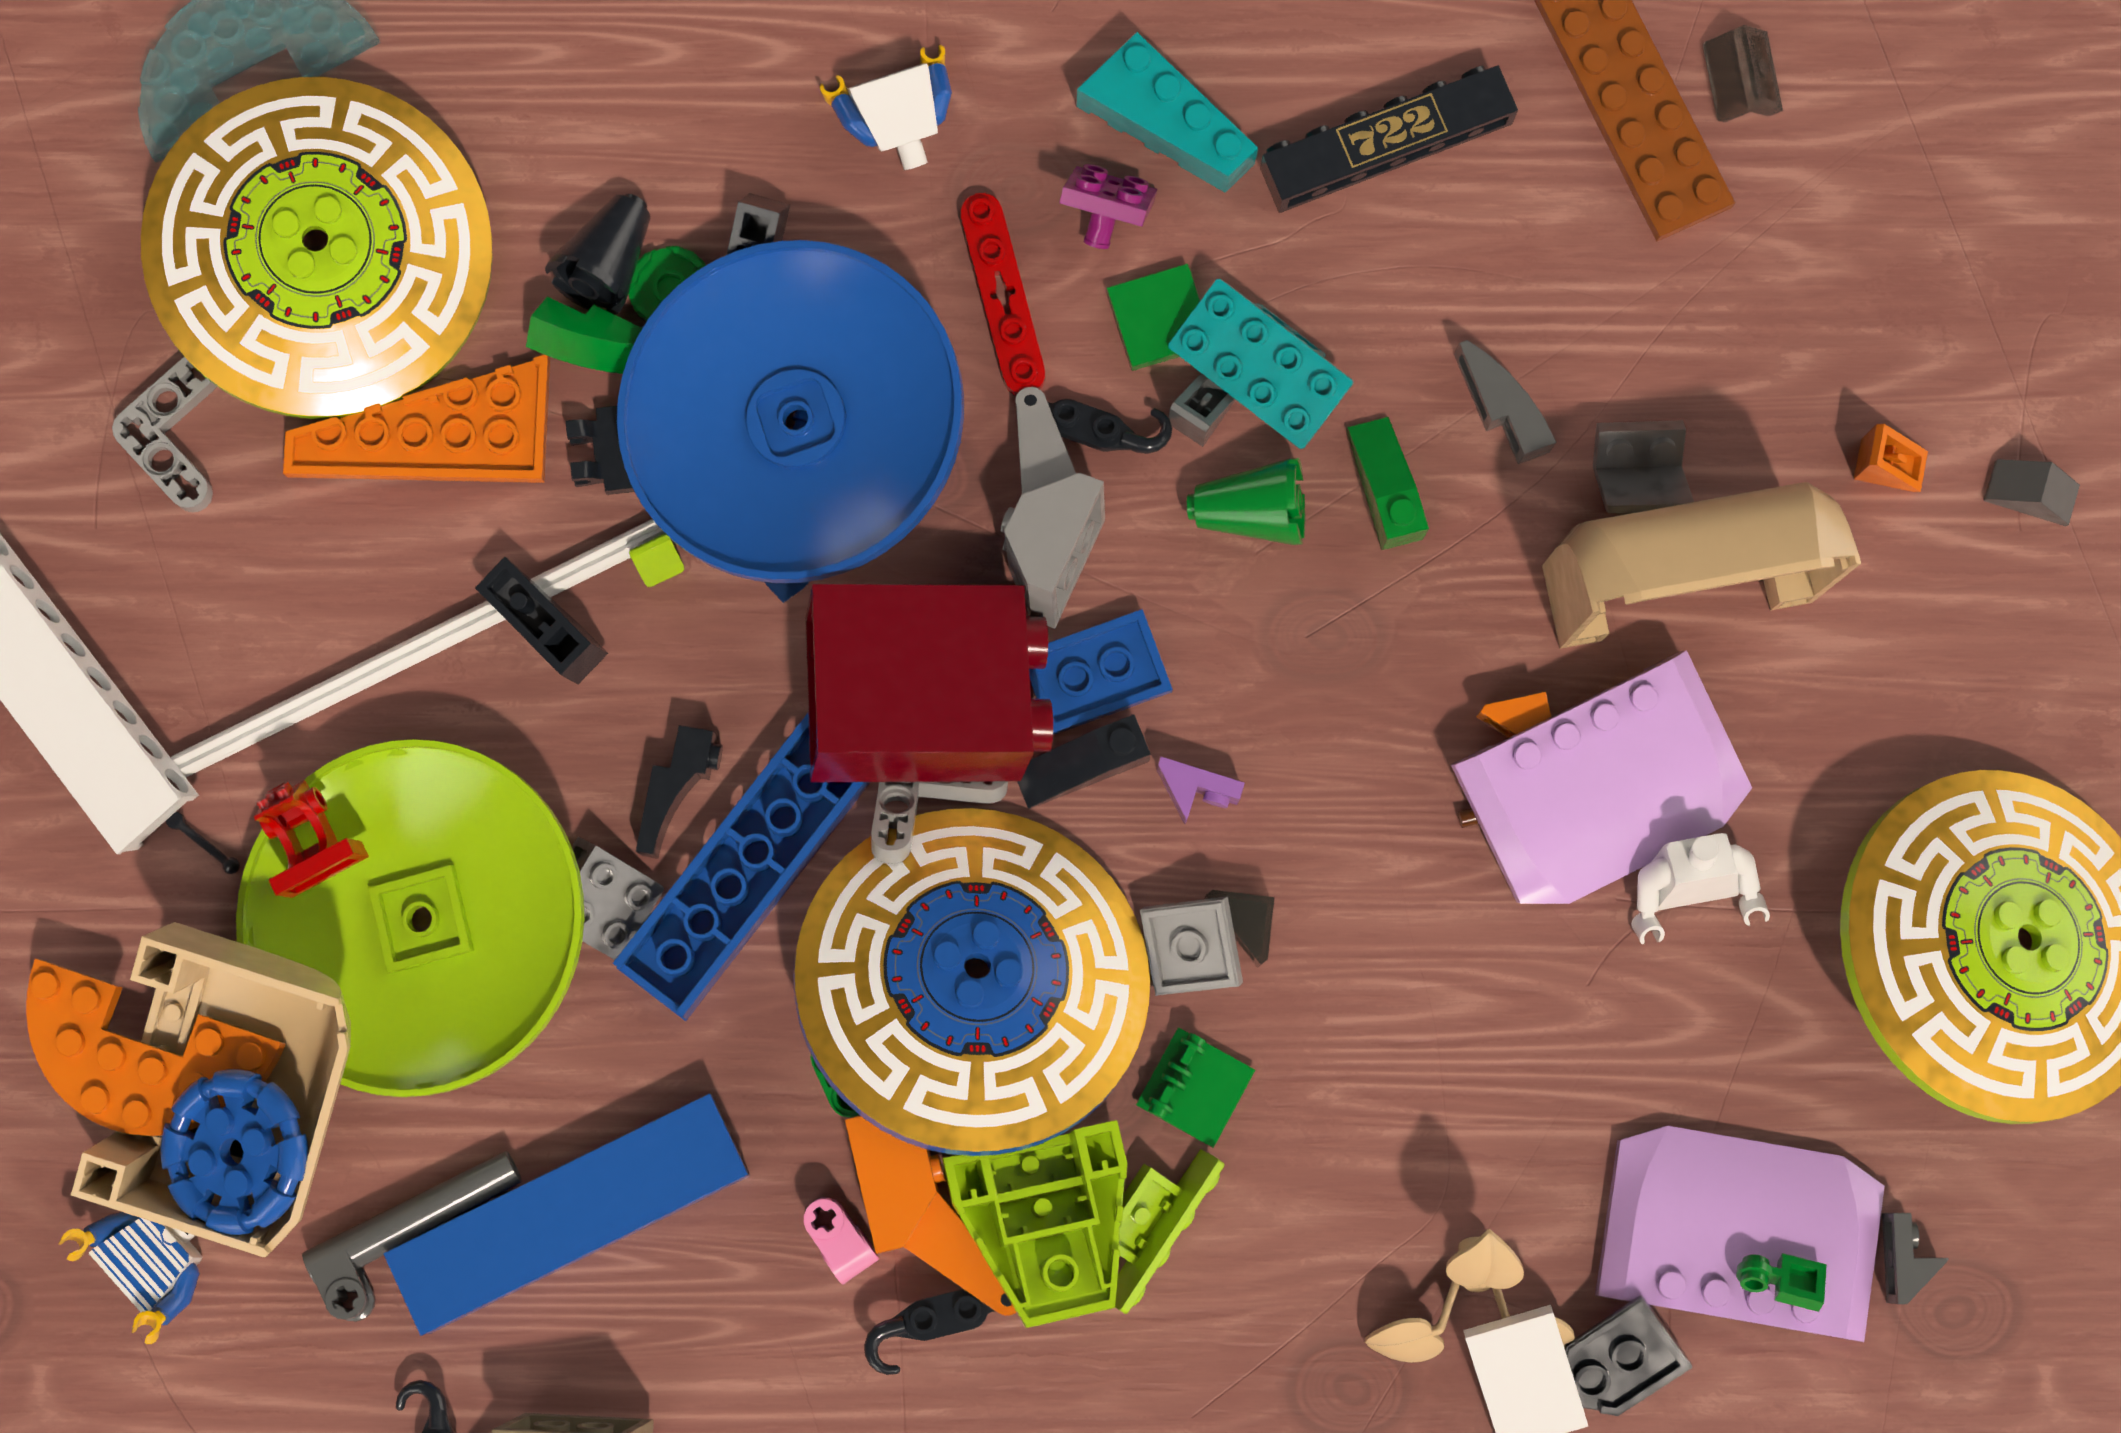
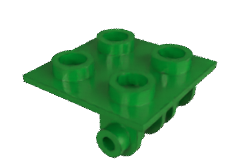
M1178 1027L1136 1106L1214 1148L1250 1082L1255 1069L1211 1046L1201 1037L1188 1033Z

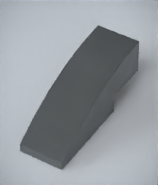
M1468 340L1460 342L1454 356L1485 430L1489 431L1500 426L1503 427L1518 464L1550 453L1556 441L1545 418L1529 394L1489 354Z

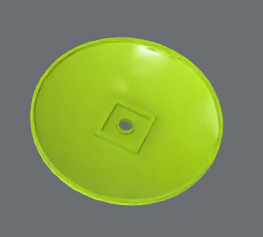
M414 739L389 741L349 752L325 764L304 780L310 788L316 787L322 793L328 808L324 813L337 841L339 842L345 838L362 841L369 857L293 898L276 896L268 879L287 870L288 859L278 836L270 839L262 829L251 849L238 893L236 912L237 942L316 969L332 978L339 985L351 1020L350 1051L342 1075L341 1085L357 1091L381 1096H429L471 1085L495 1073L530 1046L545 1029L565 997L578 964L584 929V894L575 854L562 825L537 791L519 775L484 754L458 745ZM310 821L294 828L303 850L319 842ZM426 907L431 913L432 922L427 930L418 932L412 924V917L417 909Z

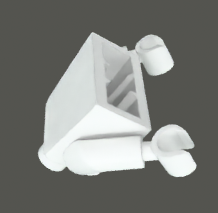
M1726 833L1665 844L1652 862L1644 866L1638 874L1637 910L1641 913L1633 918L1631 925L1641 944H1644V936L1650 930L1657 942H1661L1665 936L1664 929L1654 915V912L1735 897L1739 893L1743 895L1739 900V908L1745 924L1750 926L1748 916L1754 911H1762L1765 922H1767L1770 918V913L1763 895L1758 893L1761 887L1753 855L1736 844L1730 845Z

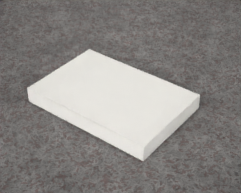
M1551 1305L1463 1330L1496 1433H1568L1588 1427Z

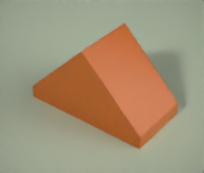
M1876 424L1861 438L1854 480L1910 492H1921L1928 451L1886 424Z
M1546 692L1486 704L1476 717L1510 738L1552 716Z

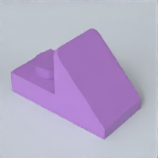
M1164 757L1160 758L1157 772L1184 824L1187 822L1196 792L1204 795V802L1217 807L1228 808L1229 803L1238 804L1245 784L1244 782Z

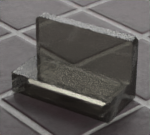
M1743 25L1703 43V51L1718 121L1728 122L1750 112L1769 117L1783 111L1767 31Z

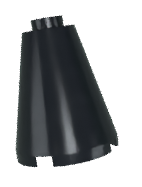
M625 194L615 195L548 261L545 271L546 274L552 271L555 275L551 282L554 287L566 298L589 310L593 305H598L606 308V311L614 315L620 313L626 303L651 219L646 203L636 195Z

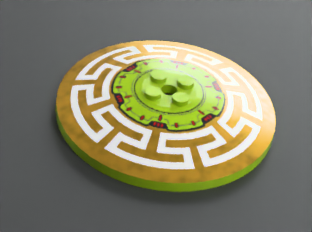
M329 77L282 79L257 85L217 104L198 118L180 136L167 153L155 175L143 212L141 261L144 280L159 321L174 345L196 370L224 392L260 409L290 417L308 419L341 418L362 413L364 408L376 404L383 406L402 400L403 396L410 395L421 389L455 358L467 342L485 304L491 279L493 256L488 210L475 175L460 150L446 133L412 105L375 87L345 79ZM311 230H321L327 234L328 243L320 251H311L303 244L304 236Z
M1977 770L1946 776L1917 788L1898 800L1882 814L1859 846L1849 869L1841 905L1840 937L1847 980L1864 1023L1879 1047L1911 1082L1931 1097L1966 1115L1992 1122L2033 1124L2061 1119L2080 1113L2114 1093L2121 1086L2120 836L2099 814L2065 790L2041 779L2002 770ZM2020 928L2026 929L2031 935L2032 947L2030 950L2023 948L2019 942L2018 932Z

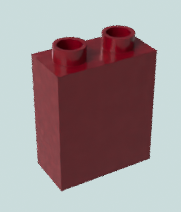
M812 584L805 616L811 782L1021 781L1033 753L1049 752L1051 750L1053 741L1052 703L1050 699H1031L1029 669L1046 668L1048 658V627L1045 617L1026 616L1024 585Z

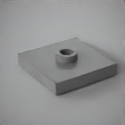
M1228 896L1146 906L1140 909L1155 996L1237 987L1243 983Z

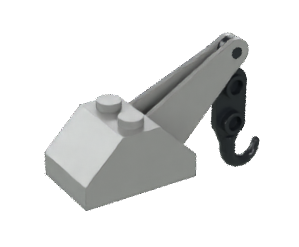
M1027 387L1019 391L1016 396L1022 495L1016 508L1009 507L1001 525V532L1005 533L1003 550L1007 552L1008 568L1015 584L1024 585L1025 606L1029 616L1045 617L1047 626L1055 629L1105 522L1104 481L1082 473L1076 474L1062 437L1103 452L1131 450L1136 453L1149 454L1157 452L1167 445L1171 439L1173 428L1167 415L1153 408L1150 414L1159 421L1161 429L1156 436L1146 438L1137 435L1114 414L1072 399H1062L1055 403H1050L1046 400L1044 393L1040 389Z

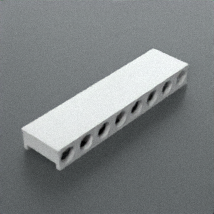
M0 534V700L115 853L121 854L126 851L138 850L144 845L142 841L187 801H193L199 794ZM13 575L18 577L23 582L25 587L22 584H20ZM38 608L43 610L51 620L46 618ZM64 642H66L67 644H69V645L74 649V651L76 652V654L73 653V652L65 645ZM90 676H92L93 678H95V679L99 682V684L101 685V687H99V686L90 678ZM116 710L122 713L128 722L121 718ZM141 743L144 744L152 752L154 756L149 754L141 745ZM167 777L178 786L179 790L169 782Z

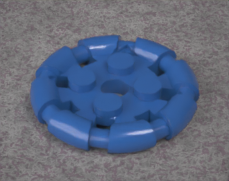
M225 1069L216 1071L213 1078L201 1077L188 1086L172 1106L173 1118L171 1123L164 1125L162 1133L161 1163L162 1169H168L172 1183L168 1185L172 1197L192 1220L200 1219L206 1222L207 1228L223 1234H249L253 1232L256 1226L262 1228L269 1226L278 1220L293 1204L297 1197V1194L294 1192L299 1181L304 1179L308 1158V1144L306 1134L302 1135L297 1119L301 1118L296 1106L276 1083L270 1082L267 1084L262 1081L260 1074L248 1070ZM217 1095L223 1096L226 1107H220ZM255 1098L257 1099L259 1109L252 1107ZM191 1120L200 1123L196 1133L188 1130ZM280 1127L284 1141L276 1145L271 1129ZM235 1139L241 1143L243 1149V1158L239 1164L232 1159L230 1154V1147ZM186 1162H188L191 1173L195 1175L194 1177H189ZM277 1172L281 1174L279 1181L274 1180ZM215 1194L222 1196L218 1206L211 1204ZM251 1194H253V1198L255 1201V1203L252 1205V1209L250 1207L249 1200L247 1197Z

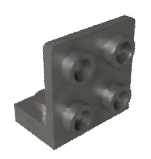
M1683 420L1597 423L1593 470L1606 512L1625 515L1694 502L1682 468L1686 434Z
M578 837L572 848L580 871L584 894L582 941L615 960L647 920L662 895L664 887L598 846Z

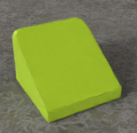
M666 533L631 549L629 552L647 587H653L685 570L671 538Z

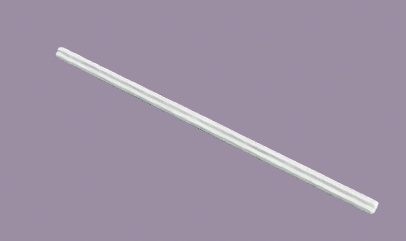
M651 519L531 578V580L549 597H552L631 558L629 555L631 549L661 536L665 532ZM485 601L171 756V759L183 775L188 777L506 619L488 601Z

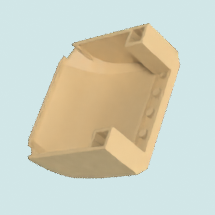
M1808 482L1586 521L1571 529L1542 565L1559 648L1562 649L1600 642L1605 639L1609 634L1604 601L1624 597L1625 604L1629 605L1641 601L1763 579L1771 611L1813 603L1858 567L1861 561L1849 524L1840 505L1832 496Z
M173 922L142 936L130 980L156 988L141 1042L183 1056L197 1016L200 1014L286 1043L278 1063L265 1083L274 1082L283 1089L301 1116L297 1121L301 1134H306L308 1144V1158L304 1179L299 1181L294 1192L297 1194V1197L293 1204L278 1220L265 1228L256 1226L253 1232L249 1234H223L207 1228L206 1222L200 1219L192 1220L172 1197L168 1185L172 1184L168 1169H162V1138L116 1131V1133L82 1152L71 1196L265 1258L302 1220L350 1051L351 1020L339 985L320 971L264 950ZM255 1098L252 1107L259 1109L257 1099ZM280 1127L271 1129L276 1145L284 1141ZM231 1156L238 1164L242 1160V1158ZM186 1162L189 1177H194L195 1175L191 1173L188 1162ZM277 1172L274 1180L279 1181L281 1174ZM215 1194L211 1204L218 1206L222 1196ZM253 1194L247 1196L251 1209L255 1203Z

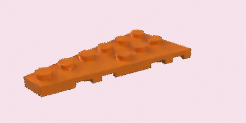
M547 355L537 356L533 358V361L513 367L511 365L495 369V372L472 379L466 377L403 396L402 400L380 406V404L364 408L362 413L341 418L332 417L285 431L283 474L290 478L545 483L550 357Z

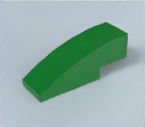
M547 296L531 315L526 347L577 366L623 374L628 356L642 328L595 305L586 314H583Z

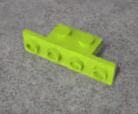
M1200 1149L1177 1185L1148 1165H1142L1123 1194L1122 1206L1124 1210L1120 1228L1119 1250L1120 1256L1127 1260V1262L1118 1274L1115 1308L1127 1314L1132 1306L1142 1299L1146 1285L1156 1269L1167 1261L1175 1240L1181 1231L1185 1230L1192 1223L1195 1210L1206 1193L1210 1192L1218 1183L1220 1172L1225 1165L1224 1162Z

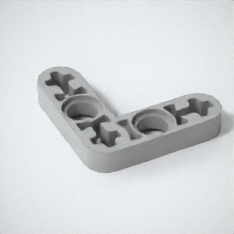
M183 357L118 414L113 422L112 431L116 441L166 495L184 511L193 513L205 509L210 504L213 496L212 486L165 433L213 392L217 386L208 379L201 382L199 379L194 378V374L191 371L193 366ZM178 379L191 391L188 396L175 384ZM167 391L175 392L178 397L177 406L170 412H159L156 408V401L159 395ZM133 422L137 426L141 425L139 427L140 431L151 443L144 447L135 437L128 436L130 432L126 427ZM162 450L171 451L174 458L172 466L163 472L155 471L152 467L154 455ZM181 474L191 485H198L196 491L199 496L194 500L188 496L182 499L186 492L174 479L178 478Z
M993 781L992 785H986L984 782H969V784L964 782H879L871 832L872 854L877 860L886 864H897L909 856L919 797L986 804L995 803L1006 796L1008 781ZM897 800L904 802L908 806L901 813L890 812L884 807L888 802ZM889 828L897 829V839L894 845L886 844Z

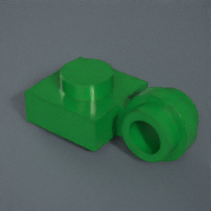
M1782 1253L1777 1262V1267L1771 1266L1766 1257L1756 1254L1745 1256L1742 1262L1737 1265L1736 1277L1740 1281L1741 1287L1749 1292H1763L1768 1288L1769 1284L1775 1285L1774 1301L1817 1312L1820 1311L1824 1304L1827 1264Z

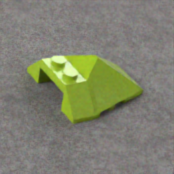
M1117 1120L1074 1129L1068 1134L1059 1135L1042 1144L1020 1151L985 1156L954 1155L942 1159L952 1204L1025 1328L1115 1308L1120 1257V1228L1124 1210L1122 1206L1124 1182L1127 1176V1160Z

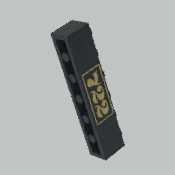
M1499 65L1489 69H1485L1484 66L1475 67L1465 72L1461 76L1462 79L1449 84L1446 81L1433 83L1422 91L1423 94L1410 99L1407 96L1396 97L1384 104V109L1370 114L1366 110L1359 111L1344 120V124L1330 129L1328 125L1320 126L1309 131L1305 135V139L1291 144L1289 140H1284L1270 146L1266 153L1262 155L1260 170L1278 213L1512 125L1518 108Z

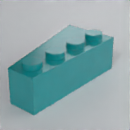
M1138 32L1077 89V108L1107 121V125L1121 133L1124 131L1145 143L1144 146L1157 154L1160 152L1179 163L1178 166L1225 193L1255 165L1258 147Z

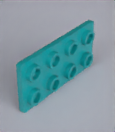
M1222 279L1215 280L1168 345L1173 352L1299 449H1303L1308 445L1354 383L1349 376L1324 358L1327 354L1262 304L1252 303Z

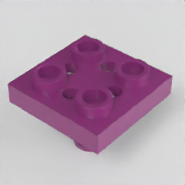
M1084 164L1083 168L1076 166L1063 187L1059 203L1091 212L1087 233L1083 242L1094 248L1109 249L1115 221L1120 220L1142 227L1154 204L1157 189L1149 187L1148 181L1142 178L1125 176L1124 179L1107 175L1108 171L1103 167Z

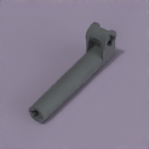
M505 1151L303 1252L302 1258L305 1267L316 1284L329 1313L337 1319L354 1322L367 1318L375 1307L376 1299L362 1268L364 1265L384 1255L383 1253L448 1222L521 1183L520 1173L510 1154ZM347 1292L358 1294V1298L352 1301L354 1309L343 1307V1303L348 1300Z

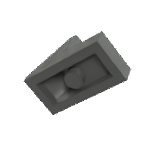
M1882 1213L1886 1301L1890 1304H1908L1946 1264L1949 1258H1914L1913 1249H1917L1919 1246V1230L1917 1223L1912 1222V1214Z

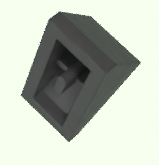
M1201 373L1173 402L1169 412L1171 425L1203 447L1236 399Z
M1997 459L1994 462L1984 501L2059 525L2068 526L2080 484L2053 462Z

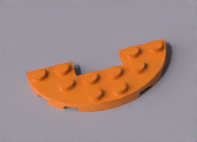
M35 958L27 989L26 1017L29 1038L36 1060L50 1085L68 1105L79 1114L108 1129L141 1136H162L164 1125L171 1123L173 1118L172 1106L181 1093L193 1082L201 1077L213 1078L216 1071L225 1069L248 1070L260 1074L262 1081L265 1082L278 1063L286 1043L200 1014L197 1016L183 1056L117 1034L107 1029L123 987ZM217 1095L220 1107H226L223 1096ZM191 1120L188 1130L198 1129L200 1123Z

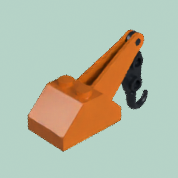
M858 1116L846 1119L845 1123L876 1254L904 1247L963 1288L917 1300L892 1319L884 1320L870 1330L864 1343V1353L869 1365L879 1373L893 1375L900 1372V1367L898 1365H888L880 1359L878 1347L883 1340L895 1336L920 1341L932 1340L975 1329L985 1321L987 1315L991 1312H998L1005 1316L1013 1315L1017 1312L963 1221L939 1193L937 1183L945 1181L940 1156L938 1154L931 1156L930 1150L904 1142L880 1130L863 1117Z

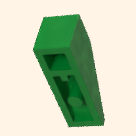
M1389 417L1347 427V433L1381 550L1423 540L1429 530L1417 486Z

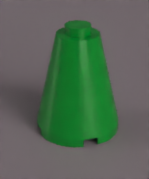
M1289 458L1196 485L1194 494L1187 495L1188 519L1195 520L1197 528L1289 545H1302V538L1305 537L1306 512L1305 494H1302L1300 484H1296V481H1304L1300 459Z

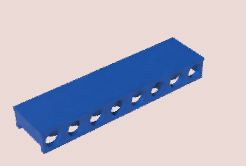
M808 713L613 962L619 971L684 1021L688 1020L871 783L810 781Z
M708 1094L383 1254L419 1334L422 1336L433 1333L749 1177L750 1174L747 1168H745L713 1096Z

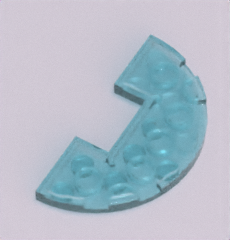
M192 0L165 25V33L158 41L154 50H149L140 77L142 87L138 116L142 135L149 153L156 163L165 159L167 153L180 136L198 118L220 103L212 87L287 48L302 77H318L381 42L369 23L345 0Z

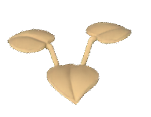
M1487 1229L1481 1237H1469L1462 1240L1458 1246L1459 1251L1446 1264V1273L1452 1280L1439 1321L1434 1326H1431L1427 1320L1422 1318L1397 1320L1367 1335L1364 1338V1343L1386 1357L1403 1362H1422L1436 1357L1444 1349V1340L1439 1335L1445 1330L1460 1285L1472 1292H1483L1492 1288L1502 1319L1510 1317L1501 1289L1511 1288L1523 1279L1524 1270L1520 1259L1491 1229ZM1555 1317L1565 1349L1566 1344L1575 1340L1574 1331L1566 1322Z

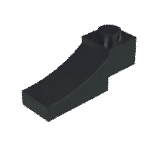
M679 725L671 767L653 765L636 852L639 855L655 859L659 858L667 828L682 800L700 779L710 780L711 770L719 769L723 745L717 744L718 737L714 731Z

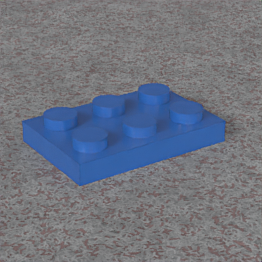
M1143 609L1048 643L1046 668L1029 669L1030 683L1036 699L1051 700L1053 735L1164 696L1173 691Z

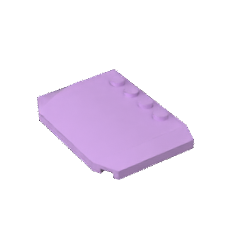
M1687 650L1680 651L1644 669V672L1494 746H1488L1451 765L1516 902L1527 904H1570L1652 862L1665 844L1706 836L1724 827L1752 789Z
M1663 1126L1617 1140L1595 1295L1625 1301H1632L1641 1295L1649 1305L1864 1342L1885 1186L1844 1156L1696 1130ZM1782 1253L1827 1264L1824 1304L1820 1311L1817 1312L1774 1301L1775 1285L1769 1284L1768 1288L1763 1292H1749L1741 1287L1740 1281L1736 1277L1737 1265L1742 1262L1745 1256L1756 1254L1766 1257L1771 1266L1777 1267V1262Z

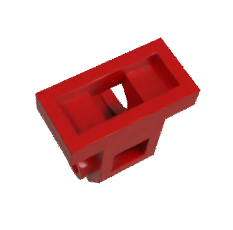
M305 780L294 786H291L289 781L283 782L265 793L266 797L256 802L260 809L253 816L255 821H259L264 833L270 839L278 836L288 859V869L268 879L276 896L293 898L369 857L362 841L350 838L337 841L324 813L328 808L322 793L316 787L310 788ZM310 821L319 842L303 850L294 828Z

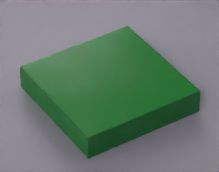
M1188 264L1107 288L1106 293L1132 371L1180 357L1168 345L1200 302Z

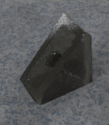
M1219 890L1210 891L1205 895L1204 899L1228 896L1235 940L1257 968H1259L1268 960L1275 897Z

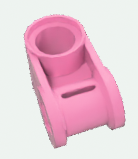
M822 1197L807 1207L804 1214L805 1228L820 1249L823 1259L842 1285L880 1259L867 1237L854 1224L837 1200L830 1197ZM817 1207H821L824 1211H828L831 1208L835 1211L836 1216L832 1219L833 1229L829 1230L825 1225L819 1228L815 1226L813 1221L818 1217L815 1210Z

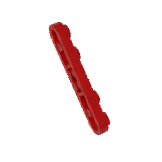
M976 193L968 197L963 203L961 223L1003 382L1007 390L1017 396L1019 391L1027 387H1035L1041 390L1045 382V367L1000 202L993 195ZM1001 275L1006 291H1014L1015 293L1009 296V315L1005 314L999 299L991 298V296L997 294L995 276Z

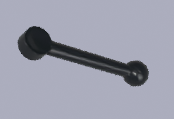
M175 812L166 820L168 827L174 830H181L222 864L225 873L235 874L239 871V861L234 857L228 858L187 825L185 817L181 813Z

